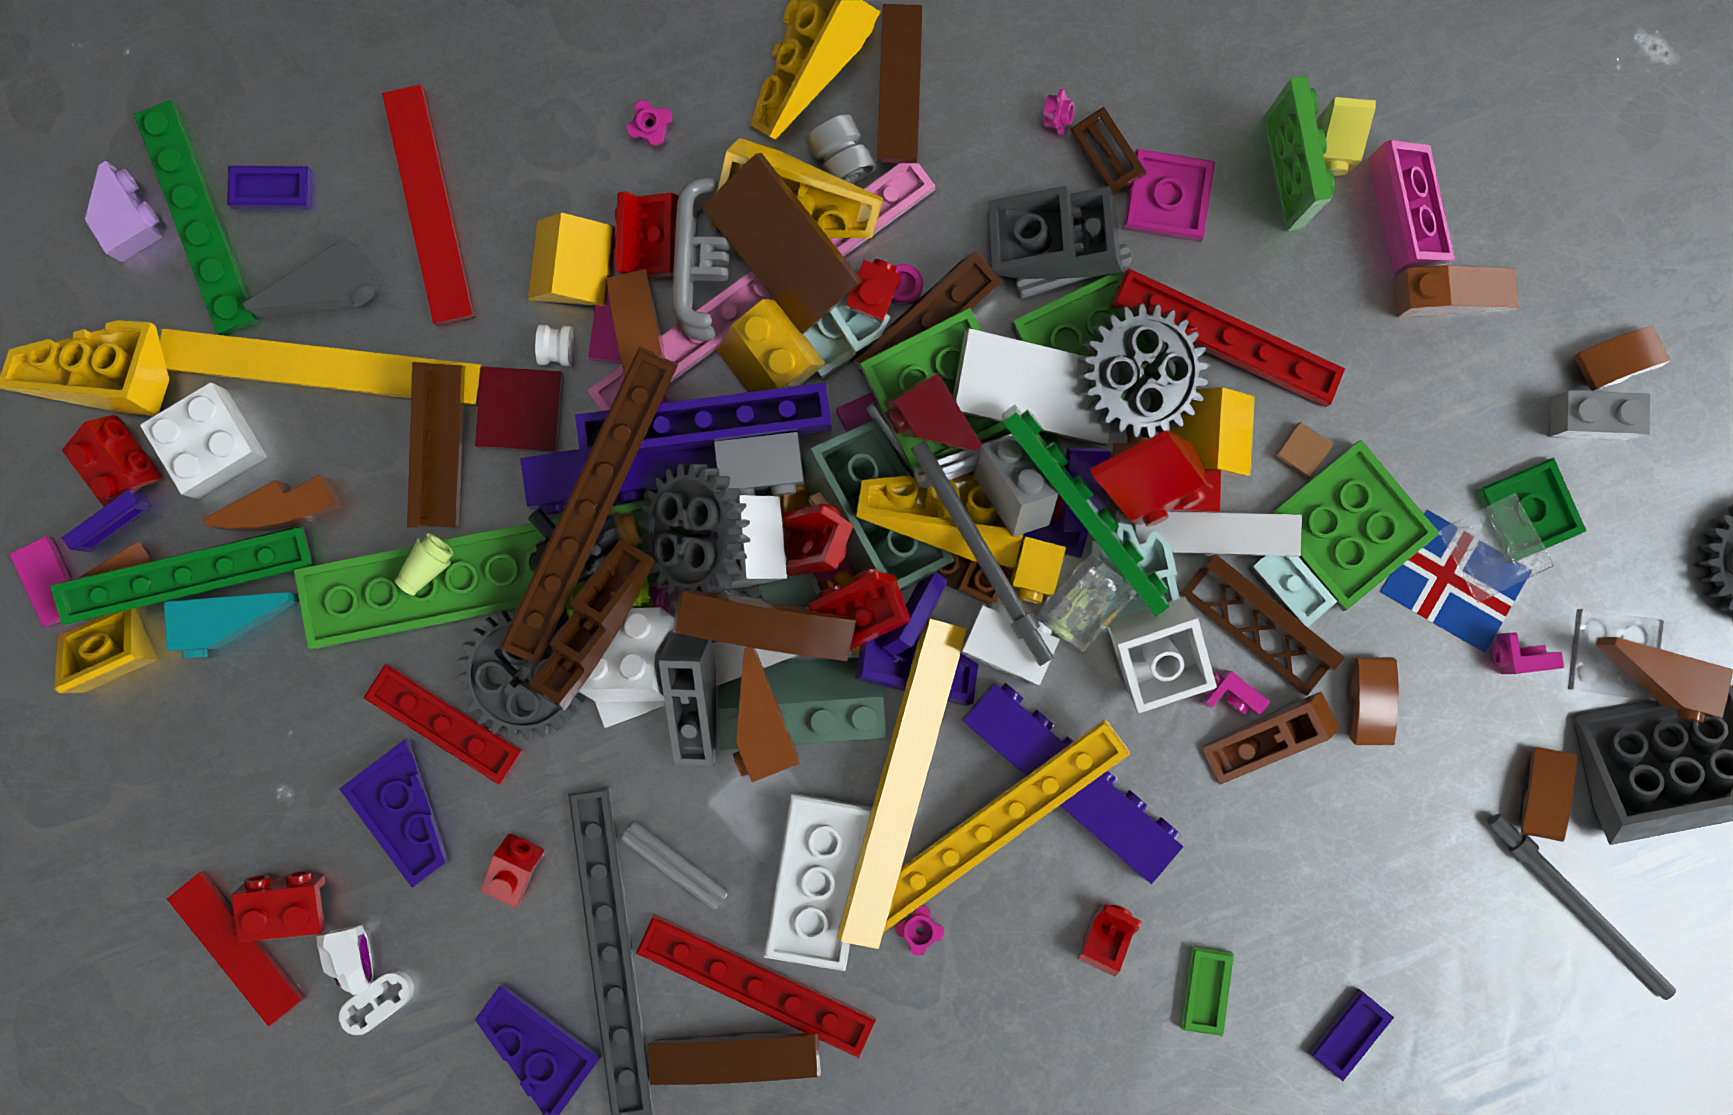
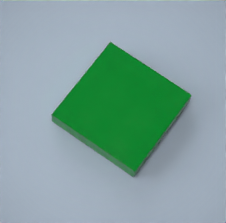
M1554 457L1476 489L1508 563H1514L1587 532Z

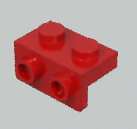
M626 191L618 192L617 207L615 209L616 246L613 253L617 272L625 274L646 269L648 278L673 276L677 201L679 195L670 192L636 196Z
M116 415L85 421L62 449V452L103 507L127 490L137 492L140 487L156 483L161 478V474Z
M820 503L816 506L802 509L796 508L793 511L781 513L782 527L791 532L785 548L787 558L786 574L788 576L834 570L843 561L846 555L845 546L854 525L841 517V512L837 508Z
M869 569L858 573L853 577L854 582L843 588L842 586H835L823 590L819 593L820 599L807 605L811 612L850 616L856 620L850 650L911 622L895 575L878 572L877 569Z
M302 870L289 873L283 879L270 880L269 875H257L245 879L244 883L231 894L238 943L321 934L325 930L320 888L325 884L324 874L311 875V871Z

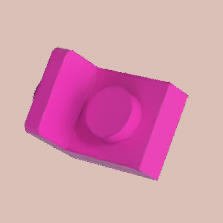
M1516 632L1496 634L1497 643L1493 645V658L1495 664L1500 667L1501 674H1521L1564 668L1562 652H1547L1546 645L1520 648Z
M1224 670L1221 675L1218 672L1213 674L1217 688L1204 692L1205 695L1200 700L1203 705L1212 708L1222 695L1227 692L1229 696L1226 698V701L1243 715H1246L1248 711L1261 715L1270 703L1269 700L1229 670Z

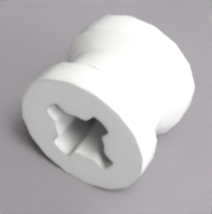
M538 325L535 341V354L538 365H547L551 361L559 362L562 366L572 365L574 358V330L572 326L551 329L548 325Z

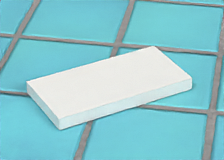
M970 328L965 330L953 398L963 414L1003 423L1002 414L1015 404L1022 413L1028 409L1035 416L1043 428L1040 432L1101 446L1108 445L1111 422L1100 424L1098 420L1103 410L1089 411L1088 407L1095 399L1093 395L1081 396L1080 393L1089 387L1088 381L1077 379V375L1088 372V366L1078 362V358L1086 356ZM1114 364L1110 375L1114 383L1118 384L1121 368Z
M795 793L791 794L764 958L846 971L850 943L841 942L836 937L872 806Z

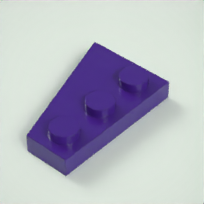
M890 632L860 645L855 679L905 691L920 634L913 647L896 655H892L882 648ZM960 653L947 702L968 706L974 704L978 664Z
M404 739L339 788L411 887L418 885L448 862V857L409 739Z
M503 983L497 988L475 1019L502 1060L507 1061L521 1081L520 1086L527 1096L532 1097L543 1113L542 1115H559L601 1057V1055Z

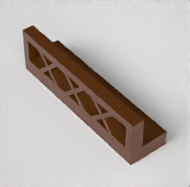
M977 251L966 255L891 323L879 339L850 362L857 370H861L859 363L968 308L974 309L1003 281Z
M412 362L407 527H459L465 366Z
M1217 554L1208 556L1179 592V595L1186 597L1189 603L1306 696L1309 695L1328 670H1336L1345 658ZM1205 575L1218 584L1219 602L1205 603L1192 593ZM1226 591L1237 600L1227 601ZM1243 604L1250 610L1252 627L1236 628L1229 622L1227 605ZM1221 606L1222 616L1211 607ZM1257 616L1268 625L1258 626ZM1274 629L1282 637L1283 652L1268 654L1261 648L1259 630ZM1252 631L1253 641L1242 632ZM1289 642L1300 651L1290 652ZM1306 655L1318 664L1305 683L1293 674L1291 656ZM1284 657L1285 667L1274 658Z

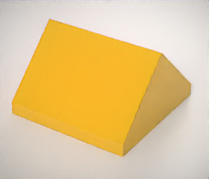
M562 212L538 220L528 299L541 302L606 306L608 293L606 278L610 277L616 227Z
M1224 387L1196 389L1204 398L1203 401H1191L1189 404L1194 409L1195 414L1193 416L1180 414L1184 425L1182 427L1171 426V432L1194 446L1205 470H1219L1221 475L1249 477L1255 396Z
M134 608L100 616L57 636L54 689L59 694L85 693L158 660L137 609Z

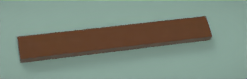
M641 346L638 347L500 646L501 649L534 664H539L678 367L677 363Z

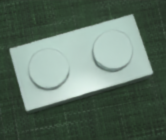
M1262 556L1250 566L1252 571L1286 610L1307 627L1337 602L1299 557Z

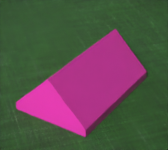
M1396 140L1384 142L1368 160L1393 274L1403 272L1407 268L1436 266L1455 261L1430 145Z

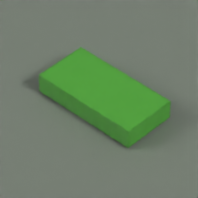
M1191 946L1180 1023L1182 1030L1223 1036L1234 953Z

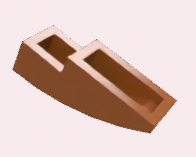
M646 269L606 278L624 377L639 346L665 358L663 340Z
M318 475L292 490L288 484L274 480L203 518L206 526L221 530H276L298 526L323 518L345 508V505L332 480Z

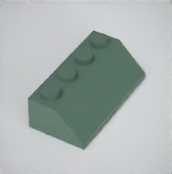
M872 420L814 446L801 457L804 483L811 496L821 492L828 503L841 512L840 516L854 525L845 546V559L854 575L869 569H877L878 572L895 575L899 589L902 592L955 561L948 551L856 517L862 480L908 476L887 436L876 420Z
M859 657L848 658V661L827 659L776 663L764 668L794 745L887 738L883 686L855 679ZM742 677L718 686L721 750L738 749L736 738Z

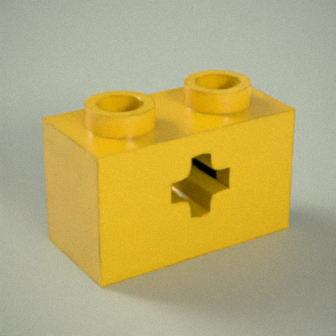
M1029 537L1022 539L1015 567H1012L1009 583L1021 601L1038 604V602H1042V599L1054 596L1066 547Z

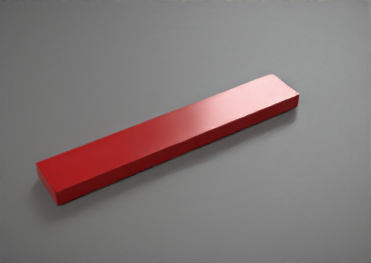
M419 84L384 92L382 96L433 324L439 326L474 318V309L425 90Z
M1130 268L1124 272L1110 308L1117 311L1120 308L1128 307L1132 312L1133 305L1144 304L1146 311L1149 306L1160 305L1161 315L1165 311L1174 310V323L1178 320L1187 319L1189 322L1184 332L1186 334L1192 332L1199 333L1197 339L1192 343L1194 347H1205V352L1324 407L1332 404L1345 368Z
M656 914L653 915L635 953L799 1031L818 1033L819 1040L857 1058L860 1057L876 1022V1018Z

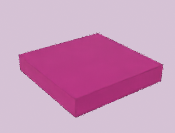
M1136 149L1135 155L1146 170L1147 175L1141 179L1138 177L1129 186L1122 230L1202 242L1205 233L1215 161Z

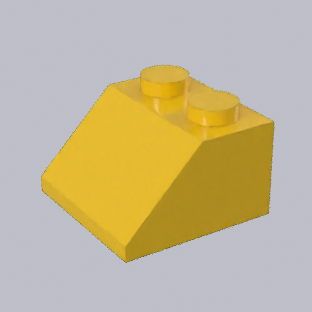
M769 299L759 301L732 324L717 348L721 357L747 392L800 386L826 365L806 336L800 333L777 302Z

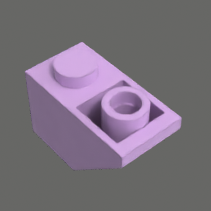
M104 161L98 165L85 221L104 252L122 263L161 239L162 235L155 226L159 222L157 215L145 201L141 203L134 191L139 188L130 173L125 168L119 170L107 161Z

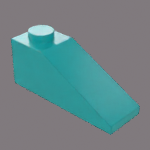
M283 592L164 602L166 650L182 652V659L208 657L209 649L224 648L298 604L299 596L296 593Z

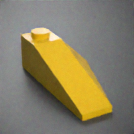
M790 0L782 20L788 24L783 42L775 43L772 56L776 58L774 71L771 76H768L763 81L750 126L776 140L862 48L866 38L873 31L874 23L880 11L863 0Z
M738 138L726 151L718 190L755 154L762 153L828 238L873 237L883 202L882 197L777 149L742 138ZM711 220L710 227L718 229V227Z
M124 320L105 323L104 329L93 332L85 329L73 332V337L56 342L51 339H45L9 349L0 374V389L124 414L144 416L159 414L169 383V376L156 326L150 322Z
M975 471L970 475H961L950 479L949 482L998 564L1015 567L1023 534L1015 537L1011 535L974 478ZM910 475L862 480L857 518L977 562L933 486L925 489L921 488L916 479Z

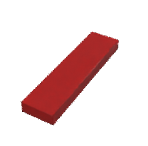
M384 664L363 697L374 706L498 785L503 784L524 751L500 734H493L492 729L484 724L479 725L478 720L390 664Z
M204 871L196 874L167 898L168 902L268 1027L277 1022L305 998L260 941L238 943L233 907Z

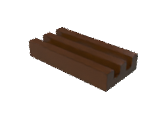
M1102 107L1070 128L1075 140L1105 186H1110L1113 196L1118 194L1119 190L1124 186L1127 188L1132 185L1133 181L1138 177L1141 179L1147 175L1146 170L1105 107ZM1102 120L1133 168L1129 172L1125 171L1095 123ZM1087 128L1118 174L1119 178L1115 181L1112 180L1082 132Z

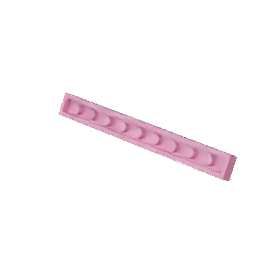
M918 162L917 164L899 163L865 188V190L883 198L874 234L935 191V184ZM869 238L829 239L844 257ZM752 271L696 311L708 313L711 316V326L715 330V337L711 341H699L690 338L682 332L678 324L662 335L665 358L678 364L671 382L714 352L719 347L731 325L762 299L774 300ZM622 365L587 390L601 411L610 410L625 378Z

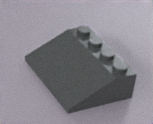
M1730 685L1723 718L1705 716L1704 723L1677 717V709L1662 706L1657 700L1575 716L1574 722L1594 809L1609 845L1733 821V685Z

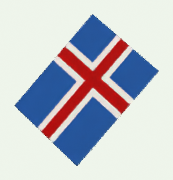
M1427 509L1424 515L1440 534L1391 573L1380 593L1486 653L1532 570L1517 561L1508 563L1505 554Z

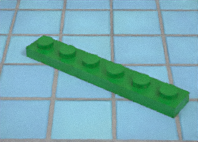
M168 100L134 113V118L216 334L226 336L259 323L257 316L247 311L242 304L250 299L177 105L172 100Z
M1015 404L1002 414L1005 426L1155 617L1168 609L1169 605L1164 595L1169 591L1166 584L1155 571L1148 575L1139 563L1144 557L1130 539L1123 543L1114 531L1119 528V525L1105 507L1098 511L1089 498L1094 493L1080 475L1074 479L1064 467L1069 461L1054 442L1047 446L1038 434L1043 428L1035 416L1028 409L1022 413Z
M301 525L54 583L50 587L61 624L67 625L277 575L295 569L310 567L313 565V560L304 527Z

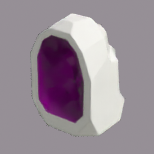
M354 925L335 929L316 936L323 972L333 977L337 986L344 991L350 992L352 995L365 992L370 987V984L373 983V964L368 937L363 926Z

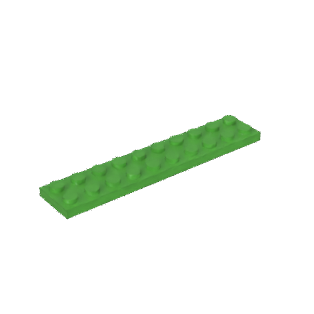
M651 499L613 506L608 516L612 514L616 516L626 542L645 553L649 549L648 544L639 542V538L647 533L646 529L639 525V521L647 520L648 514L641 507L642 505H651ZM560 517L552 518L550 520L555 525H557ZM532 523L442 540L454 552L449 559L451 564L421 590H418L414 596L403 591L395 583V579L398 577L413 546L295 569L294 574L308 650L496 614L502 610H515L519 607L536 570L532 562L531 553L537 551L536 543L545 540V537ZM669 526L670 530L674 532L693 533V530L685 529L684 526ZM649 573L647 576L648 582H657L660 573Z

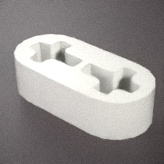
M400 970L390 971L370 984V987L365 992L356 994L341 1007L339 1012L341 1027L352 1035H363L369 1032L410 1001L414 993V983L411 977ZM387 980L392 985L397 982L401 984L403 989L398 993L401 998L400 1000L393 996L383 1003L379 996L389 988ZM371 1003L374 1010L365 1016L367 1025L362 1020L355 1023L351 1018L356 1012L353 1005L357 1009H362Z

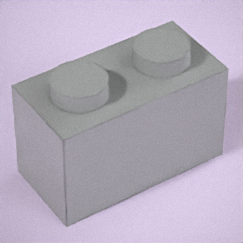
M1567 390L1550 397L1549 437L1630 441L1650 434V394Z
M798 432L714 441L719 476H729L731 478L728 488H739L738 496H755V491L771 490L772 496L791 495L796 493L797 486H804Z
M1011 435L982 444L974 478L1011 535L1015 537L1048 526L1058 492L1016 438Z

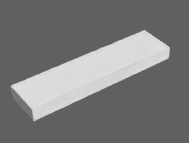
M1167 512L1169 517L1154 526L1146 527L1145 523L1142 525L1135 523V535L1139 544L1144 543L1148 534L1156 530L1171 545L1172 553L1301 556L1302 515Z

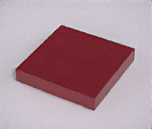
M481 366L475 447L558 452L563 373L550 370Z

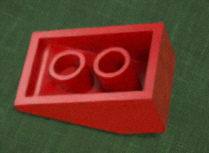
M1165 430L1090 468L1093 477L1126 517L1138 525L1145 523L1146 527L1163 522L1169 517L1167 512L1182 505L1183 509H1187L1201 503L1206 499L1204 493L1214 489L1194 446L1169 430Z

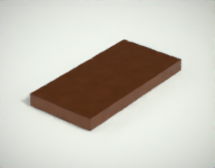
M762 153L755 154L702 206L703 210L801 334L808 332L863 283L862 279Z

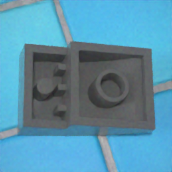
M1066 185L988 201L992 270L997 275L1029 279H1065L1122 272L1116 201L1110 186L1070 194Z

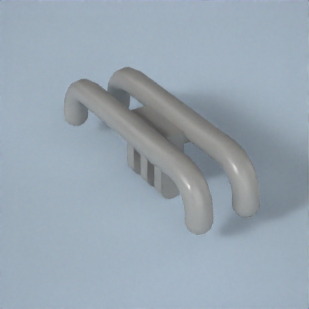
M707 176L695 178L687 183L680 191L678 197L672 305L673 311L676 314L677 324L684 334L699 341H711L715 337V330L711 326L712 318L708 313L692 310L694 281H725L728 279L729 273L727 268L713 267L729 264V254L713 252L729 250L730 243L726 237H696L698 213L703 210L702 206L716 193L715 191L718 188V181L714 177Z

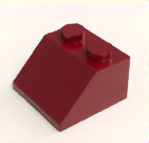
M938 373L924 375L883 401L888 409L883 415L895 434L900 432L908 438L960 450L976 451L983 446Z

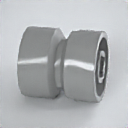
M849 114L834 117L820 124L809 132L805 138L815 160L824 161L821 170L851 184L861 181L876 169V163L869 149L865 148L863 144H858L861 134L852 116Z

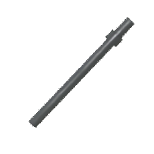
M926 441L918 443L911 448L913 454L1011 617L1013 623L1010 626L1017 638L1024 639L1039 666L1054 659L1037 630L1041 626L1033 613L1028 614L928 444Z
M1501 813L1495 815L1489 821L1488 825L1509 845L1508 850L1521 863L1526 862L1663 1000H1668L1675 995L1677 989L1538 851L1539 845L1528 835H1522Z

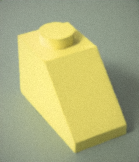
M1334 97L1317 118L1318 129H1323L1326 136L1327 149L1326 153L1323 154L1326 170L1330 169L1333 176L1348 174V171H1352L1362 161L1376 108V100Z

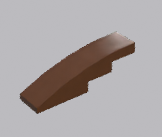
M883 4L877 162L917 164L923 5Z
M622 539L618 541L570 602L574 612L549 643L554 650L553 653L528 683L533 691L565 711L592 674L636 601L655 562L651 556Z
M681 589L673 631L679 634L756 649L848 661L856 620L850 616L811 612L806 607L766 603L761 598Z
M742 1033L736 1037L699 1036L692 1040H654L647 1043L650 1085L730 1084L814 1078L821 1075L818 1033Z

